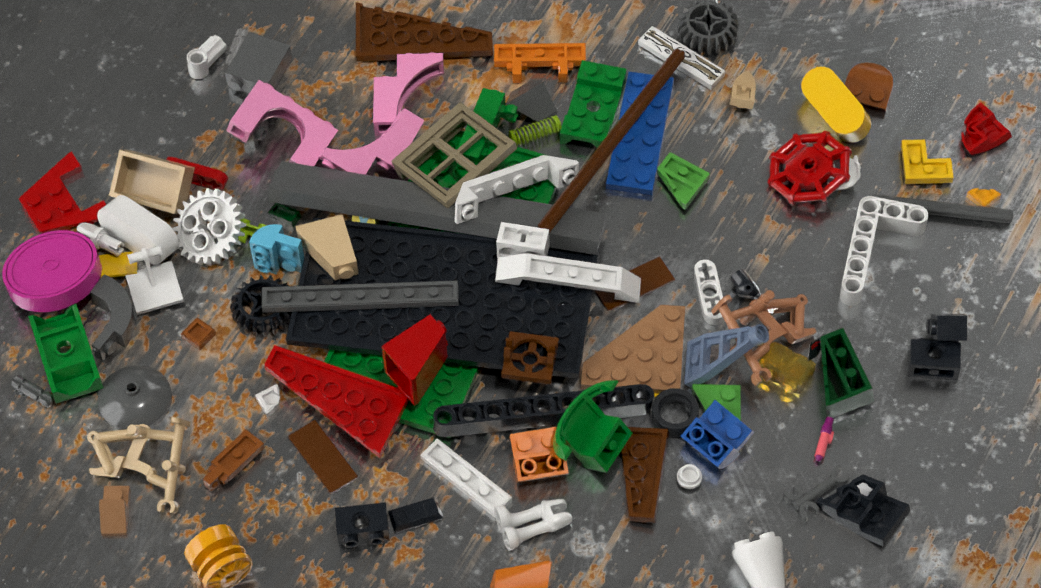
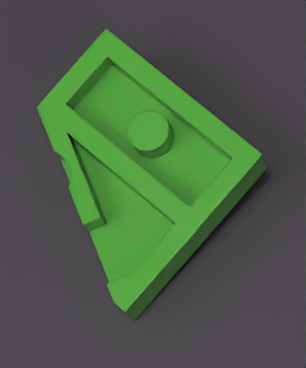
M671 152L657 168V174L684 210L687 209L710 179L709 172Z
M692 384V393L694 396H697L703 412L716 400L741 421L740 385Z

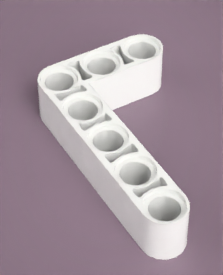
M866 196L861 199L840 291V299L845 305L855 306L862 299L876 229L910 236H920L925 232L928 220V211L924 207L873 196Z

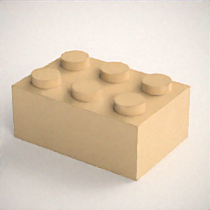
M119 150L109 196L116 198L119 195H124L137 204L179 214L177 212L178 209H185L182 202H187L195 167L132 150Z

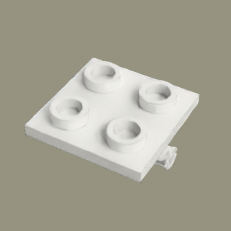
M160 245L150 249L141 248L139 252L127 254L130 264L144 260L147 267L137 270V274L125 275L137 315L184 302L172 261L150 267V258L163 255Z

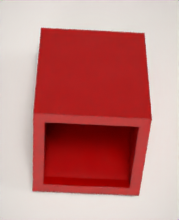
M431 314L382 346L385 373L414 406L419 403L448 357L447 330L440 320L436 321Z

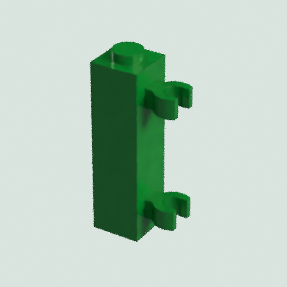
M482 89L473 110L476 114L495 128L498 127L501 118L507 122L515 123L518 114H516L518 107L512 104L506 105L505 93L494 89ZM467 124L458 148L478 131ZM483 136L462 155L475 165H478L496 148H489L491 141Z

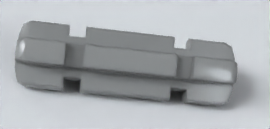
M239 28L236 31V37L233 39L225 61L227 67H229L248 35V30Z

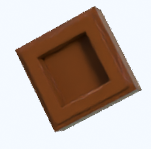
M198 317L181 333V337L198 350H201L216 335L215 329Z

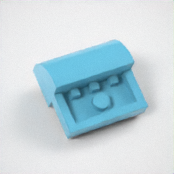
M278 224L264 226L253 234L249 244L255 269L263 273L277 274L279 268L282 267L290 272L297 271L301 273L304 262L301 239L284 235L283 226Z

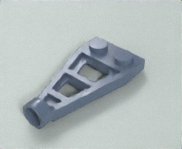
M757 324L753 327L748 326L706 333L688 341L684 385L692 388V384H702L710 380L753 347L768 342L769 333L766 327L762 324ZM737 338V346L730 351V340ZM719 344L718 359L710 364L711 346Z

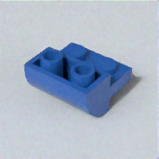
M714 400L700 418L696 417L681 437L715 466L723 469L740 455L739 450L754 434V431Z

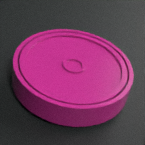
M68 230L50 231L34 236L19 245L7 258L3 266L2 278L11 300L17 306L33 312H51L67 308L85 298L99 281L102 273V264L94 243L85 235Z

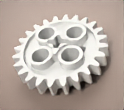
M207 188L204 193L198 190L197 197L190 195V203L182 202L185 209L177 210L181 216L180 218L173 219L178 223V226L172 229L178 233V249L182 251V256L201 266L203 264L212 266L213 262L220 264L221 257L228 260L227 252H236L233 247L234 244L241 245L238 236H245L240 231V228L245 227L246 224L240 220L245 217V214L239 212L242 206L236 203L237 199L225 191L222 192L216 188L213 191Z

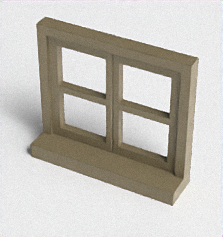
M459 102L391 162L400 178L404 180L408 177L442 205L449 208L456 202L463 182L489 174L517 149V145L493 125ZM467 124L478 131L457 150L447 144ZM484 136L498 147L478 165H475L462 154ZM438 150L449 156L428 175L418 169L422 163ZM455 161L466 169L468 173L446 191L433 179Z

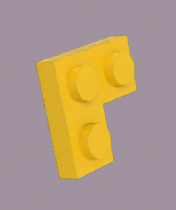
M925 139L901 141L905 184L953 183L954 176L951 158L927 159Z

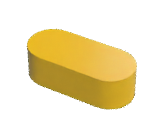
M816 67L805 74L801 83L802 92L841 140L848 143L858 142L865 138L871 128L870 116L839 77L827 67Z

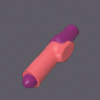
M826 417L821 428L814 455L817 461L824 459L827 446L832 442L834 431H832L834 419L832 417Z

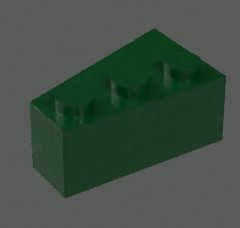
M844 328L820 336L827 416L835 418L874 402L873 388Z

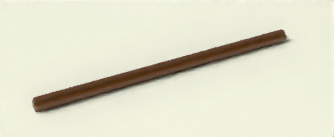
M678 48L673 50L539 222L538 228L549 229V233L684 60L685 52Z

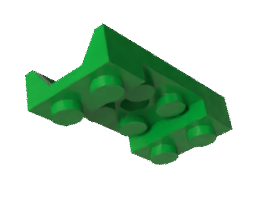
M582 60L567 115L564 117L560 130V144L565 145L575 139L590 142L596 148L599 147L613 128L627 80V69ZM591 106H596L599 108V110H597L596 112H591L588 110V108Z
M76 303L69 306L64 314L48 319L35 315L28 316L56 404L103 389ZM64 346L71 347L68 352H59L60 348Z

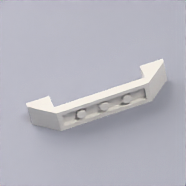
M542 155L463 182L455 202V223L459 224L478 217V203L546 179L558 189L568 186L579 172V162L577 160Z
M529 253L498 257L495 282L520 285L523 279L615 293V300L639 302L641 278L623 267Z

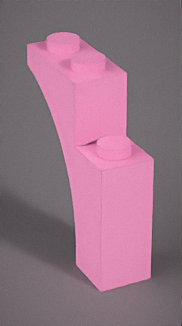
M443 53L397 54V77H374L373 124L375 136H381L386 132L400 110H402L406 100L419 86L432 78L444 74Z
M404 108L400 110L386 132L372 143L348 150L325 148L318 158L323 160L322 165L328 169L336 168L340 171L366 175L374 160L377 161L376 165L383 170H394L395 168L391 161L412 143L425 120Z

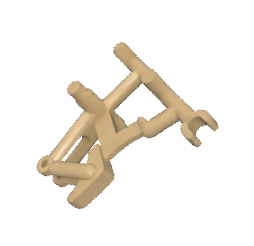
M171 417V423L175 424L174 432L151 429L145 424H132L124 430L89 432L87 439L93 444L102 465L100 468H89V473L101 477L120 478L124 468L141 472L147 476L146 479L149 483L165 489L164 500L161 499L158 502L157 511L164 512L166 504L169 503L171 505L170 513L177 514L179 506L174 501L178 474H184L186 471L185 466L180 464L184 430L185 427H190V422L181 418ZM133 440L126 457L117 456L115 459L113 458L107 443ZM157 440L172 442L170 461L165 460L162 462V468L168 471L167 479L156 475L157 471L154 467L139 461L147 441L156 442Z

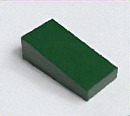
M274 203L267 212L269 216L293 228L301 219L299 211L280 203Z

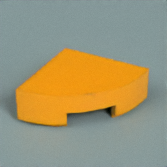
M974 188L967 192L966 197L976 206L990 207L1000 199L1001 193L994 189Z

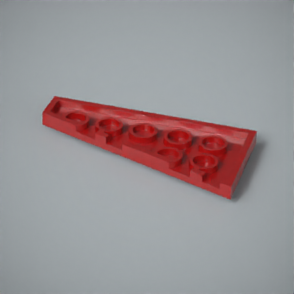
M274 345L264 363V368L267 372L381 458L409 402V399L399 388Z

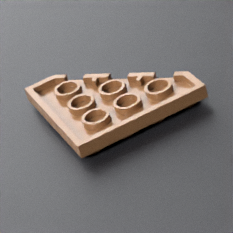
M660 305L583 362L581 389L586 390L596 383L607 380H618L619 382L616 387L646 384L656 394H660L662 391L670 388H680L685 306Z

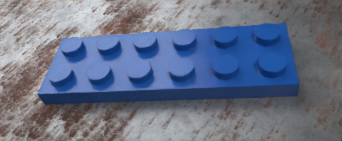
M628 72L619 120L654 75ZM673 77L667 80L613 150L606 180V189L653 195L674 85Z

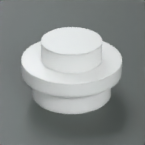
M687 464L679 469L677 481L685 489H694L701 484L702 473L695 465Z

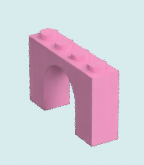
M258 80L232 117L226 129L227 132L246 143L262 121L269 118L285 119L296 127L300 135V145L289 162L309 166L317 165L320 160L318 157L322 150L329 147L338 132L330 122L323 121L315 116L311 110L301 107L291 97L282 95L272 85Z

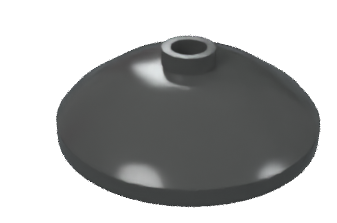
M143 365L124 367L112 373L103 382V389H100L98 393V408L103 419L110 426L118 430L127 429L132 424H145L151 428L166 416L171 407V387L166 377L154 368ZM136 388L135 391H129L130 389Z

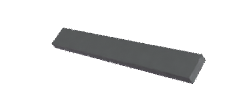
M458 281L262 287L263 313L459 306Z

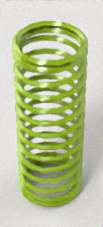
M553 115L551 118L543 119V121L540 120L531 125H524L520 129L509 130L508 134L509 138L518 147V144L520 146L522 143L525 145V139L529 143V138L533 142V138L537 141V137L541 139V136L543 138L545 135L548 137L549 134L552 136V131L554 134H556V131L560 133L562 125L558 116Z

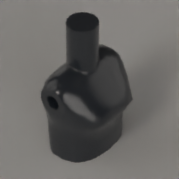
M744 269L736 271L731 276L730 280L736 287L739 297L754 300L761 296L759 287Z

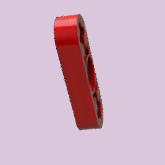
M175 157L166 158L169 161L195 167L191 184L211 190L216 188L223 191L229 180L228 176L220 170Z

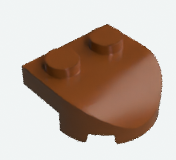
M868 62L860 63L849 71L845 86L862 106L886 112L891 93L893 92V77L891 72L884 66Z

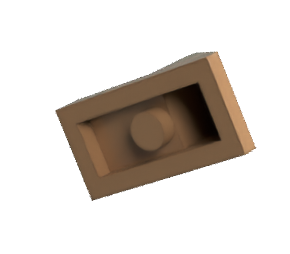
M104 486L103 499L99 500L102 536H127L130 486Z

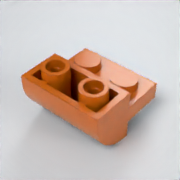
M557 427L510 434L513 463L518 483L569 474L567 461L560 459L554 452L553 437Z

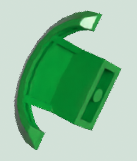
M618 380L603 381L587 388L565 410L553 437L554 452L560 459L566 461L572 452L586 469L607 473L633 433L619 417L605 415L592 398L603 392L613 391L619 382Z

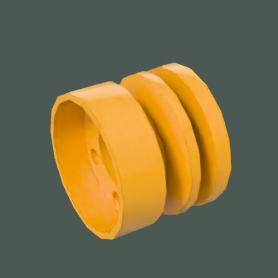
M226 524L215 525L200 532L189 542L184 551L186 560L193 571L197 572L198 579L203 583L204 588H231L242 581L253 566L252 559L246 554L245 548L239 545V539L231 527Z

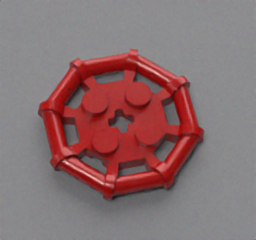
M824 130L822 133L801 135L795 133L781 148L770 154V176L767 183L770 188H774L787 198L790 204L807 201H827L826 198L844 182L847 183L850 180L849 163L852 151L850 147L844 146L831 136L829 131ZM805 143H814V144H813L812 147H807V145H806ZM829 145L834 150L830 152L825 148V146ZM840 159V169L834 168L833 163L835 160ZM814 163V165H813L812 168H810V169H806V168H805V165H806V164L812 165V164ZM786 164L784 171L779 173L780 165ZM834 177L828 185L822 188V184L827 179ZM789 180L794 185L789 189L783 182ZM801 189H805L807 191L812 192H801Z

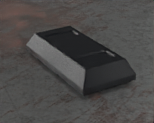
M437 497L388 511L395 534L444 519Z

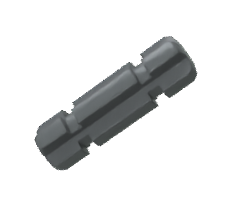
M16 375L11 382L15 389L22 391L25 395L40 402L47 408L52 407L55 402L51 393L44 391V389L26 380L21 375Z

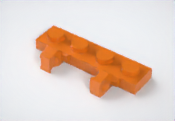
M586 43L494 44V67H507V71H512L513 83H522V70H527V67H553V70H558V83H567L568 71L573 70V66H580L582 60L586 61Z

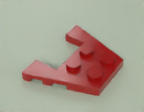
M72 151L19 197L20 204L39 234L58 230L70 231L71 227H76L81 223L94 225L95 222H99L97 217L98 211L106 206L103 200L81 211L62 181L82 172V167Z

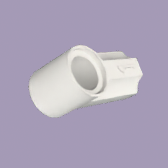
M210 36L198 49L188 52V72L192 78H205L209 74V67L227 50V45L219 36Z

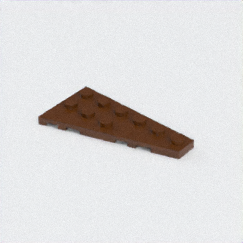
M356 2V62L397 60V54L443 53V58L493 56L492 32L467 26L464 28L454 27L449 22L436 23L432 22L430 18L399 11L396 13L386 12L381 7L375 6L373 9L364 7L362 3Z

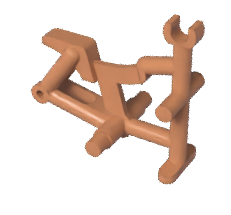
M767 290L758 299L752 300L749 306L730 311L727 306L732 301V297L726 295L711 310L713 315L721 313L729 330L740 328L736 322L738 319H740L742 325L747 326L757 317L769 330L768 342L760 345L756 350L752 351L750 349L744 354L746 361L753 371L751 381L755 386L762 381L760 376L763 377L765 382L772 378L771 372L767 368H762L758 362L761 357L770 351L769 345L771 342L784 336L790 344H795L811 338L816 333L815 328H804L805 305L808 302L805 295L799 294L797 297L773 299L775 297L774 292ZM790 312V323L787 321L779 324L771 314ZM735 338L736 343L730 348V351L737 346V338Z

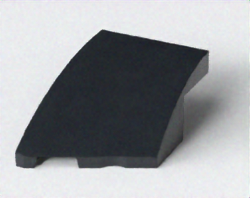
M864 474L853 479L849 484L838 487L836 493L825 499L820 497L816 501L817 506L837 522L883 547L910 512L909 504L887 496L884 482Z

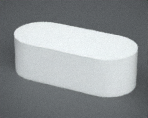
M124 195L117 196L98 211L97 217L101 227L107 230L109 236L124 242L125 247L133 253L141 251V248L150 249L161 246L163 255L150 258V264H160L179 247L176 233L165 221Z

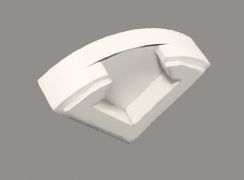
M277 384L255 395L267 418L277 410L280 404V391Z

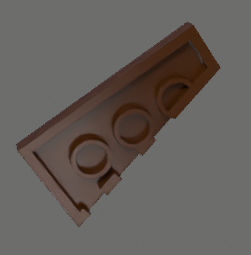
M628 427L633 434L621 451L630 521L656 523L669 431L668 429Z

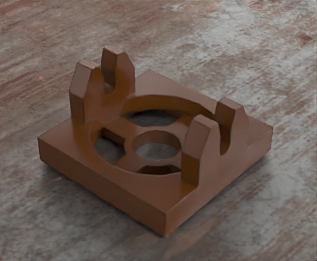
M510 331L509 338H506V347H504L502 378L551 385L559 338ZM529 343L527 351H524L522 354L513 353L519 345ZM537 344H541L546 348L548 352L547 357L540 356L536 352ZM533 354L538 360L536 363L529 365L523 359L526 355ZM512 361L521 362L522 366L525 367L524 372L517 369ZM538 365H546L542 370L532 373V370Z

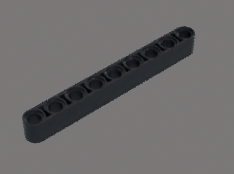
M646 384L618 386L613 391L603 392L593 397L592 400L608 416L619 418L641 416L650 412L654 391ZM584 390L440 406L434 411L433 431L440 437H452L558 425L566 410L564 406H569ZM637 398H644L647 401L642 402L639 401ZM612 401H620L622 404H615ZM539 409H546L548 412H541ZM520 411V412H522V413H524V414H523V415H516L514 412ZM491 414H496V415H498L499 417H497V418H492V417H490L489 415H491ZM465 417H472V418H474V420L468 421V420H465L464 418H465ZM444 419V420H448L449 423H446V424H445V423H441V422H439V421Z

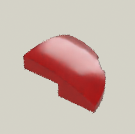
M981 102L967 115L964 121L966 126L965 135L964 132L961 133L963 144L970 155L993 149L1012 138L1010 131L996 120L994 113Z

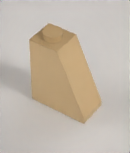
M343 215L295 226L297 238L302 240L303 248L334 280L340 278L348 279L358 274L356 257Z

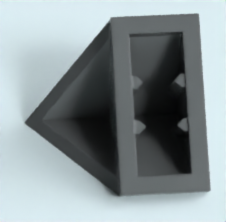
M527 82L512 91L506 102V105L512 104L517 106V111L534 119L535 122L543 121V119L557 114V110L544 82Z

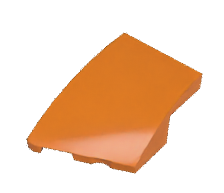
M542 561L496 569L490 588H548L551 562Z

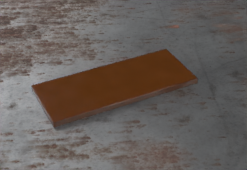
M660 256L629 270V272L641 278L639 298L675 281V278ZM594 290L608 312L629 303V301L615 300V293Z
M316 420L288 436L289 440L330 494L335 493L358 478V475Z

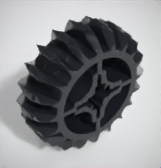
M260 275L259 280H254L251 277L250 283L242 281V288H236L235 295L231 298L232 304L230 306L231 313H233V321L237 322L239 329L244 328L246 334L253 331L255 337L259 333H263V336L267 337L268 332H272L276 336L278 328L284 331L285 324L290 323L292 312L263 313L262 287H285L289 285L287 283L282 284L280 278L274 281L271 275L267 279ZM246 305L250 306L252 310L250 314L245 311Z

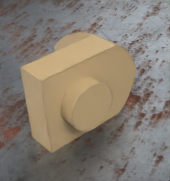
M749 70L743 72L735 79L731 90L730 105L738 108L753 109L756 82Z

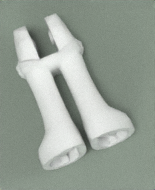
M564 499L545 500L535 507L517 513H510L504 505L494 507L499 532L502 534L504 544L509 551L517 549L523 541L541 533H553L573 521L569 512H563L567 508ZM537 519H542V521L523 528L515 529V527L526 524L528 522Z

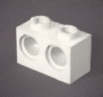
M501 222L496 241L497 258L524 253L547 256L550 246L549 229Z

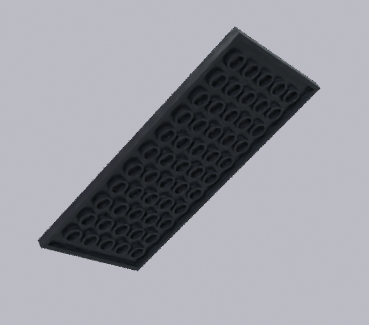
M314 217V218H313V222H314V221H318V220H322V219H326V218H317V217ZM345 221L357 261L358 274L348 279L340 278L338 280H334L307 251L305 253L298 286L458 281L459 306L292 312L287 332V345L383 356L382 346L431 314L436 321L440 320L447 330L448 357L444 363L502 370L506 338H509L511 331L559 338L553 376L580 378L593 290L523 279L520 285L495 282L498 259L497 239ZM549 247L547 256L597 264L599 249L598 254L594 255ZM529 343L519 345L513 353L522 354L524 351H527ZM537 344L536 352L540 356L547 357L548 352L546 348L541 344ZM529 354L523 360L526 364L531 365L536 363L538 359L535 355ZM512 361L517 369L524 372L525 367L522 366L521 362ZM538 365L532 370V373L542 370L546 365Z

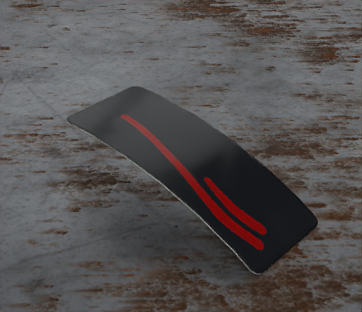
M820 337L810 343L808 361L814 359L821 352Z

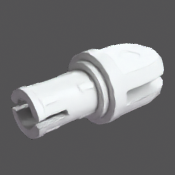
M81 223L76 228V232L85 235L94 243L96 250L102 248L113 253L115 256H119L124 248L119 247H125L124 242L109 236L107 230L103 227H97L90 223Z

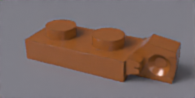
M245 429L211 461V466L208 468L209 473L203 478L204 486L212 492L221 482L225 485L228 481H231L265 448L264 443Z

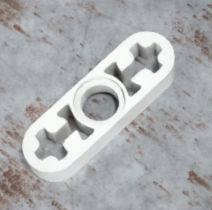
M700 260L695 264L694 278L703 318L710 325H718L724 321L721 313L713 316L711 312V304L716 305L723 298L716 266L710 260ZM702 269H706L709 272L708 280H705ZM712 288L716 291V294L714 296H706L703 290Z

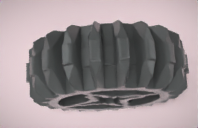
M698 0L696 5L690 3L688 8H684L682 14H680L679 24L677 25L679 38L683 41L684 46H690L692 51L697 49L699 55L702 52H707L710 55L713 51L719 54L720 49L727 51L728 46H733L734 40L738 37L739 30L737 15L733 13L732 7L726 8L725 2L718 4L717 0L714 2L706 0L703 3Z

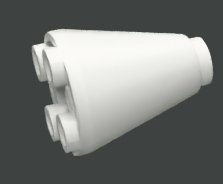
M767 532L760 535L759 540L750 542L749 539L734 543L735 549L732 551V556L751 588H785L783 542L781 537L775 536L774 532Z

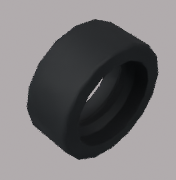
M670 388L662 391L655 397L652 404V423L655 428L668 429L669 438H681L683 432L696 417L699 418V404L696 398L688 391L680 388ZM679 403L689 409L690 416L682 423H670L661 417L660 411L667 404Z

